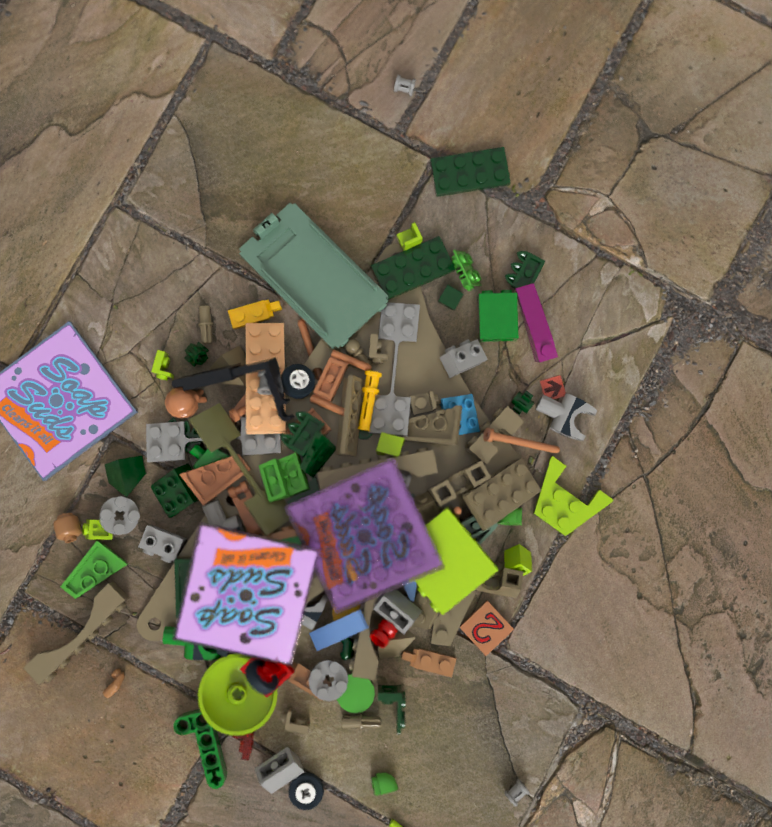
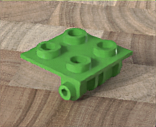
M454 250L455 255L451 257L455 270H458L456 271L457 274L464 273L459 276V279L464 278L460 280L464 289L471 291L474 289V286H482L480 274L477 270L474 271L472 266L473 260L468 253L466 254V252Z

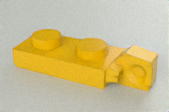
M262 300L228 310L232 328L238 329L245 327L246 323H259L269 320L274 316L273 312L282 310L279 301L270 303L269 300Z

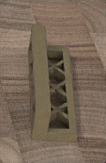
M348 375V378H344L341 407L345 409L344 416L340 415L335 455L356 457L358 426L362 408L364 379L354 375Z

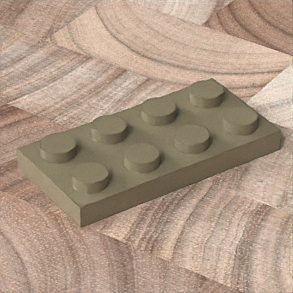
M520 458L462 498L484 531L541 492V489L522 458Z

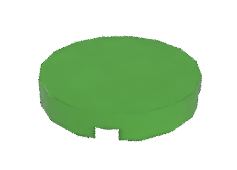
M352 673L348 674L347 690L337 701L347 712H363L373 703L375 696L374 685L369 679L353 677Z

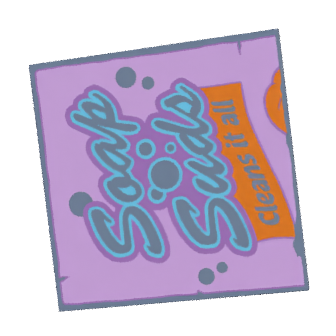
M70 321L0 372V423L43 481H47L138 413Z

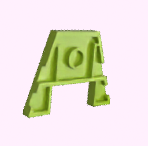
M551 456L533 514L564 536H567L612 503L613 499L601 490H597L588 505L584 504L555 483L566 468V465Z

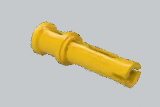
M365 371V385L362 387L364 397L358 429L370 431L375 396L379 393L378 384L382 373Z

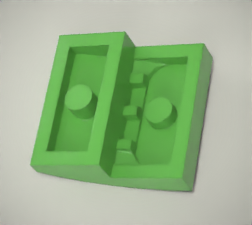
M293 453L284 458H275L258 465L269 502L282 500L310 490L305 472L300 468L302 462L299 454Z

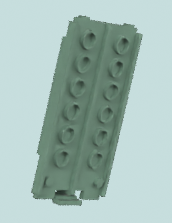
M289 203L276 216L273 213L269 214L253 229V233L256 236L259 235L260 240L257 241L252 236L239 248L241 251L239 253L240 256L332 349L335 346L337 348L343 347L355 332L378 311L381 312L387 306L388 295L295 203L293 205Z

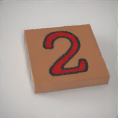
M487 600L459 627L485 656L514 630Z

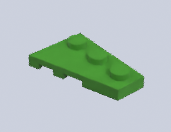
M97 540L60 587L77 599L129 563L100 540Z

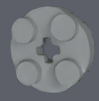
M124 496L113 497L101 506L99 521L106 532L114 535H123L131 532L136 527L140 514L137 505L131 499ZM116 511H123L124 519L122 521L120 519L115 520Z
M331 660L317 663L309 675L310 690L320 700L333 701L338 699L347 690L348 675L346 670L339 663ZM326 675L334 678L331 686L323 684Z

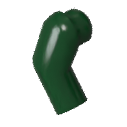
M348 637L341 640L343 649L340 657L343 660L351 659L354 655V641Z

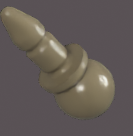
M355 339L349 340L345 344L346 351L352 354L354 358L358 357V360L368 363L372 367L371 362L362 353L364 349L361 348L360 343Z

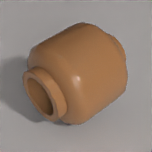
M64 513L57 516V520L53 523L56 538L65 541V543L76 541L77 537L82 533L80 520L72 513Z

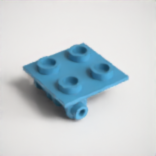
M473 394L441 399L439 405L442 410H447L457 405L462 406L459 435L480 432Z

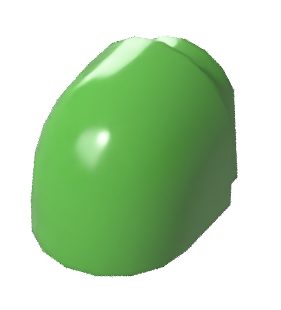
M522 508L515 509L498 521L497 524L522 526Z
M386 772L376 773L374 777H371L375 796L398 790L397 782L391 774Z

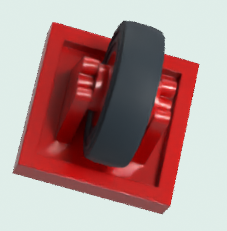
M252 656L240 668L251 687L266 698L295 672V669L289 663L278 661V658L272 660L259 656Z

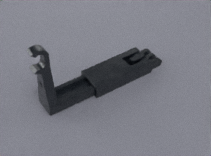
M276 357L245 365L237 363L183 376L173 380L171 383L174 388L182 386L183 390L186 391L234 380L245 374L265 370L264 376L274 399L279 418L283 421H289L295 417L293 414L288 416L285 413L284 404H288L290 399H285Z

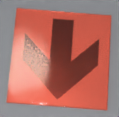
M561 375L540 381L545 396L552 399L564 397L566 392Z

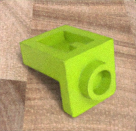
M157 350L151 372L157 374L156 378L167 381L168 378L173 379L174 375L164 371L169 366L170 358L168 353Z
M86 519V523H83L82 534L85 535V539L112 540L113 534L106 532L99 520Z

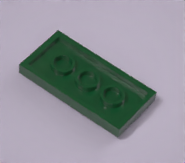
M505 147L430 159L436 197L511 184Z
M440 236L371 265L380 288L388 295L387 300L455 271L453 262Z

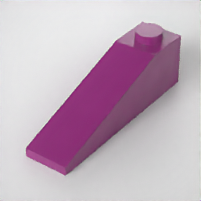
M534 283L515 288L535 362L557 358L554 340Z

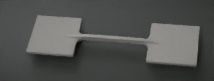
M388 302L387 306L381 311L378 339L395 342L391 391L388 395L375 396L370 431L368 433L381 434V432L391 435L407 436L411 397L396 396L394 394L399 343L402 341L417 342L420 305Z
M241 417V436L236 439H240L242 442V456L281 453L280 434H246V417ZM184 421L146 424L147 463L185 460L186 444L203 440L201 438H187L185 436Z

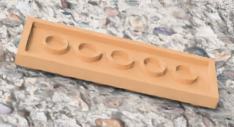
M246 323V364L276 357L281 376L285 370L284 323ZM258 372L246 374V434L286 433V421L279 418L272 395L257 393L260 382Z

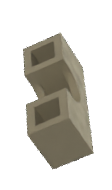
M508 406L503 409L499 407L492 415L494 419L490 423L488 421L485 422L480 428L482 432L477 437L474 435L467 442L469 446L465 450L477 461H482L484 465L499 451L492 442L484 441L483 434L485 429L491 428L494 429V432L501 431L505 435L512 436L524 423Z
M477 461L428 488L427 491L435 500L437 507H440L455 499L464 491L487 481L491 476L484 463Z
M504 568L503 571L493 574L475 590L517 598L522 588L523 572Z

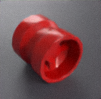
M382 620L378 624V629L373 630L370 634V639L377 646L385 648L389 644V639L397 634V629L389 621Z

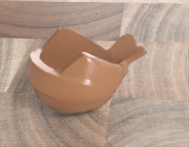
M177 387L167 394L165 406L172 416L186 419L196 413L198 403H206L207 399L203 396L204 391L202 389L196 392L192 389L184 391L183 387Z

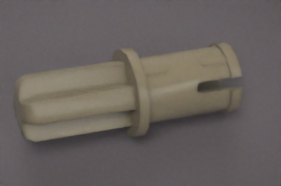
M200 306V323L198 326L201 332V343L210 344L213 342L212 326L214 325L211 322V307Z
M360 714V716H342V728H360L362 730V728L381 727V717H363V714Z

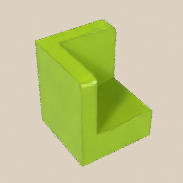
M415 222L411 223L410 229L396 235L403 251L421 244L423 240Z
M381 432L376 449L377 455L384 456L387 454L399 457L402 446H404V438Z
M518 544L504 551L505 568L522 571L523 576L532 572V558L529 550Z

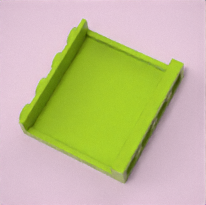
M448 506L424 526L436 551L433 554L438 555L441 565L409 579L411 582H416L419 586L417 590L423 597L427 596L431 601L430 606L436 613L440 612L442 615L498 571L496 564ZM407 540L402 544L401 554L398 553L397 549H394L398 558L406 555Z

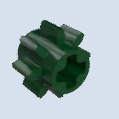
M200 342L197 345L190 343L184 350L187 354L184 359L193 367L196 364L203 365L208 359L206 353L209 350Z
M527 390L524 394L519 391L511 402L515 405L512 410L519 415L522 411L527 414L535 403L531 400L533 395Z

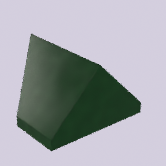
M143 455L118 459L105 464L108 483L125 497L132 492L147 474Z

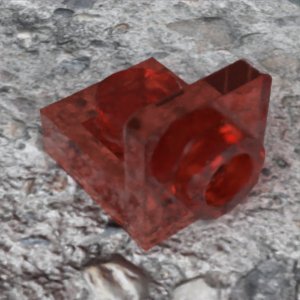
M255 732L239 736L233 735V738L244 739L241 740L239 746V753H242L241 760L249 761L252 755Z

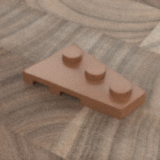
M237 454V456L249 472L251 468L245 462L240 454ZM231 456L179 475L204 506L244 474Z

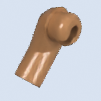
M119 668L111 673V677L115 680L103 691V695L106 698H111L120 689L125 678V673L121 672Z

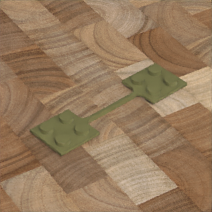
M220 403L189 419L210 452L220 447L228 449L253 487L255 495L244 502L265 536L293 518L284 499L269 502L266 490L258 488L231 447L230 442L241 436V434Z

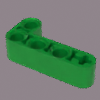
M200 709L183 713L175 720L173 729L179 735L195 732L207 784L212 789H219L227 778V769L218 731L208 723H202L199 720V715H202ZM180 720H186L188 728L182 727ZM203 735H210L212 742H206ZM214 754L217 757V761H210L208 755Z

